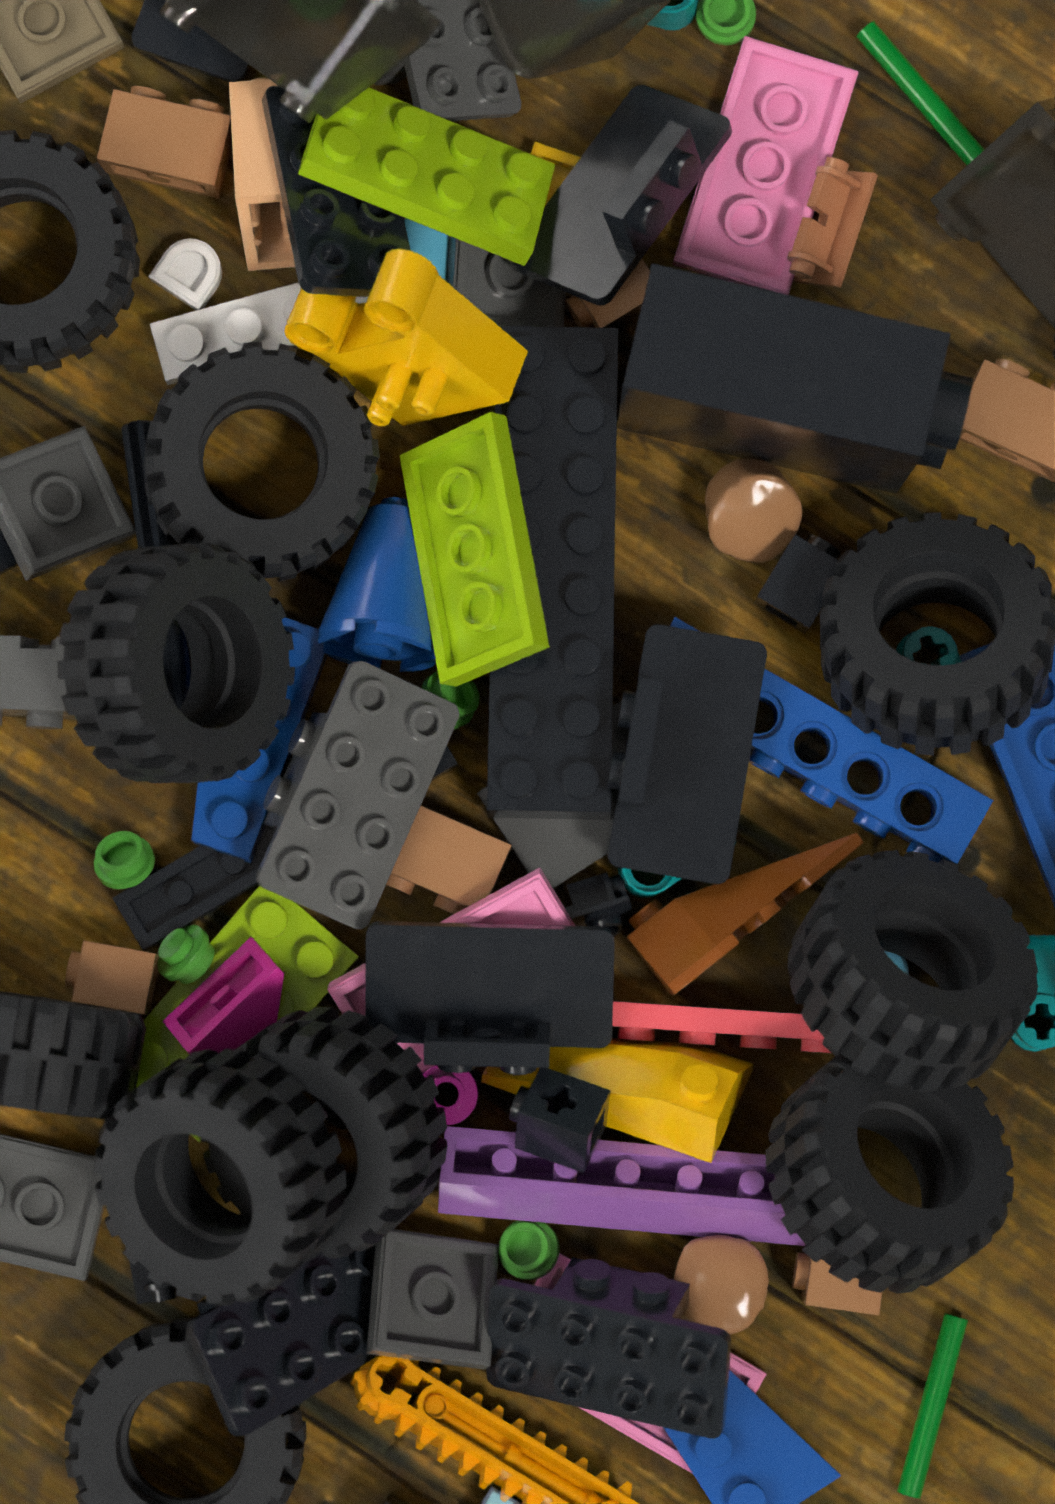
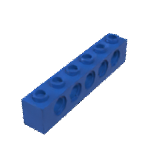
M676 617L670 625L671 627L699 631ZM765 669L759 702L765 703L771 708L774 714V725L766 733H754L749 763L775 778H779L783 770L804 782L800 792L810 799L832 809L837 801L857 813L853 822L867 832L881 839H885L888 832H891L910 843L905 851L906 853L911 851L928 854V860L939 863V861L945 859L958 864L994 800L902 747L895 749L881 743V735L872 731L870 734H865L852 723L850 717ZM803 732H814L820 735L825 741L827 748L824 760L817 764H808L801 761L794 750V742L797 735ZM866 762L876 769L879 776V784L874 793L862 795L850 787L847 773L853 763ZM918 792L929 800L931 815L924 825L910 824L902 816L900 804L906 793Z

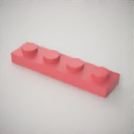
M613 1002L612 1026L619 1027L618 1039L654 1041L655 1029L680 1031L679 1043L715 1045L716 1033L740 1035V1047L776 1049L777 1037L801 1039V1051L831 1053L823 1045V1035L818 1030L811 1031L804 1021L802 1014Z

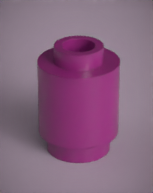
M435 1065L423 1074L425 1078L431 1075L436 1086L443 1082H450L458 1089V1100L451 1106H442L434 1098L436 1107H444L447 1125L457 1124L471 1114L477 1103L478 1087L475 1078L470 1072L449 1073L438 1069V1065Z

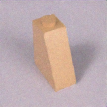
M289 77L256 78L250 81L229 82L235 200L248 271L295 267L262 105V98L267 88L271 86L290 87Z

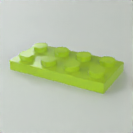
M332 72L324 87L298 174L525 266L534 250L555 164Z
M489 412L399 455L440 684L456 687L549 648L507 417Z
M259 886L211 941L210 944L214 946L215 954L207 971L190 984H182L180 981H177L143 1021L146 1026L136 1087L177 1059H185L189 1056L162 1021L250 937L263 948L285 973L277 1021L295 1011L303 1010L309 1012L317 1007L329 993L327 990L328 984L344 975L357 961L359 956L297 903ZM191 1135L199 1143L202 1142L201 1137Z

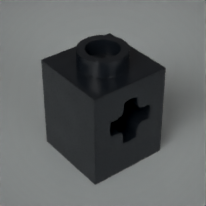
M795 534L758 594L754 604L806 634L822 608V594L826 581L835 575V564L841 552L829 542L813 534H809L806 540Z
M540 1068L530 1088L524 1085L519 1088L510 1110L509 1120L517 1123L515 1148L584 1173L606 1128L611 1090L549 1068Z

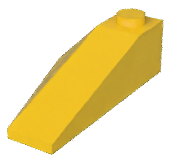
M612 1038L609 1045L603 1048L550 1047L549 1069L611 1090L607 1127L712 1163L753 1071V1063L698 1044ZM486 1066L482 1074V1083L517 1094L522 1085L531 1087L540 1068H537L535 1072L530 1074L515 1075L501 1071L500 1067Z

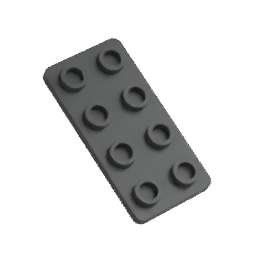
M352 0L358 9L364 36V55L371 66L375 85H393L407 77L413 106L449 121L511 117L521 109V99L498 0Z
M363 661L352 662L345 671L328 712H312L309 721L302 719L297 725L288 746V752L293 754L284 777L276 776L267 791L263 808L269 812L264 824L275 828L276 831L256 874L259 886L355 929L365 928L373 916L459 719L458 707L448 700Z

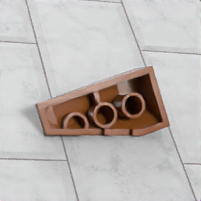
M855 833L728 879L722 884H714L678 897L665 907L655 898L628 920L635 931L625 939L669 995H675L737 946L740 942L739 940L768 921L786 906L787 902L814 884L860 847L864 841Z

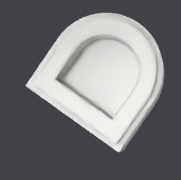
M184 239L174 243L167 249L149 275V278L153 283L197 311L204 309L217 290L222 278V267L216 252L207 243L197 239Z

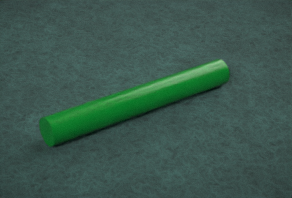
M872 21L857 34V39L972 172L980 167L990 155L877 23Z
M944 1313L897 1492L900 1494L921 1499L968 1319Z

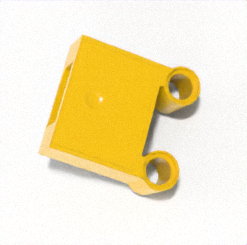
M394 249L387 252L368 300L361 304L355 302L356 296L310 294L302 288L300 289L284 328L286 337L300 349L313 353L328 362L332 370L341 377L345 376L357 390L370 399L372 403L367 417L374 425L386 426L390 423L391 418H393L402 426L509 402L528 350L440 277L433 263L424 256L404 249Z

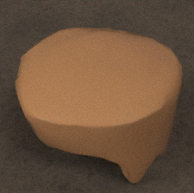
M757 458L736 459L722 467L710 480L706 488V519L708 521L710 539L720 552L730 555L737 560L757 563L773 560L790 543L799 529L802 520V506L799 497L784 475L768 461Z
M712 1235L691 1240L683 1248L674 1276V1280L690 1284L689 1305L683 1315L691 1322L724 1329L729 1334L748 1328L763 1309L767 1297L769 1280L766 1263L757 1248L744 1239H737L726 1235Z

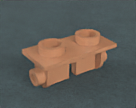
M827 157L824 166L817 167L815 172L816 178L807 203V207L816 212L814 219L802 218L792 251H789L787 259L792 262L789 272L795 275L794 282L841 288L878 177L877 174L848 171L849 164L833 157Z

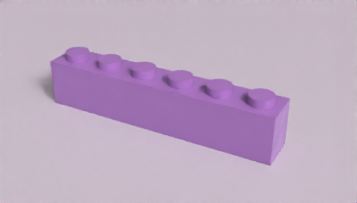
M447 1126L448 1129L444 1133V1139H446L448 1147L446 1161L441 1165L438 1213L698 1237L726 1235L753 1242L805 1246V1243L797 1233L790 1236L781 1221V1218L786 1214L781 1204L774 1205L768 1184L775 1177L774 1173H767L766 1155L717 1150L712 1163L661 1145L600 1140L585 1172L582 1173L516 1149V1132Z

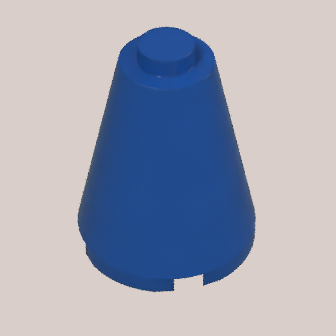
M399 497L384 498L381 500V504L371 506L365 515L318 631V644L324 642L323 652L333 659L346 664L363 661L381 669L382 660L401 661L399 672L420 671L436 664L407 499Z

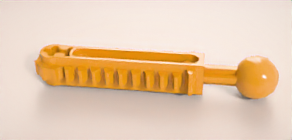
M379 1355L359 1367L357 1372L351 1377L350 1384L354 1386V1395L358 1401L356 1407L359 1411L365 1410L370 1416L374 1417L373 1422L378 1425L384 1420L394 1421L396 1423L394 1435L399 1438L408 1431L412 1432L417 1436L415 1447L420 1451L429 1444L438 1448L437 1461L441 1464L450 1457L459 1461V1475L464 1476L471 1470L480 1474V1488L485 1489L492 1483L501 1487L500 1500L503 1502L515 1496L522 1500V1504H639L631 1499L632 1484L626 1481L618 1489L608 1485L609 1473L603 1470L597 1476L587 1472L588 1460L584 1457L576 1463H572L566 1459L567 1447L561 1444L555 1450L546 1447L545 1433L540 1431L533 1437L525 1434V1421L521 1418L512 1424L507 1423L502 1419L503 1407L498 1405L491 1411L481 1407L482 1394L477 1392L468 1399L460 1394L461 1381L456 1379L448 1386L439 1381L441 1369L436 1366L426 1373L420 1369L419 1361ZM387 1373L398 1379L390 1395L380 1390L383 1378H385ZM414 1391L419 1396L410 1406L407 1403L412 1396V1392Z

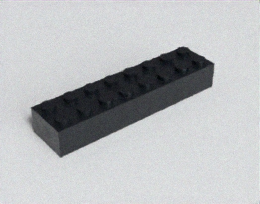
M499 326L528 350L509 402L495 405V413L507 417L549 648L490 672L488 818L609 820L611 814V788H607L612 761L618 328Z

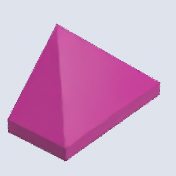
M250 937L162 1022L189 1055L193 1052L207 1049L218 1053L224 1049L235 1050L263 1029L277 1022L285 973L263 948Z

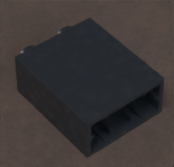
M652 264L623 384L617 429L740 458H757L768 461L774 466L896 494L916 465L940 470L947 449H956L968 409L973 377L943 370L951 333Z

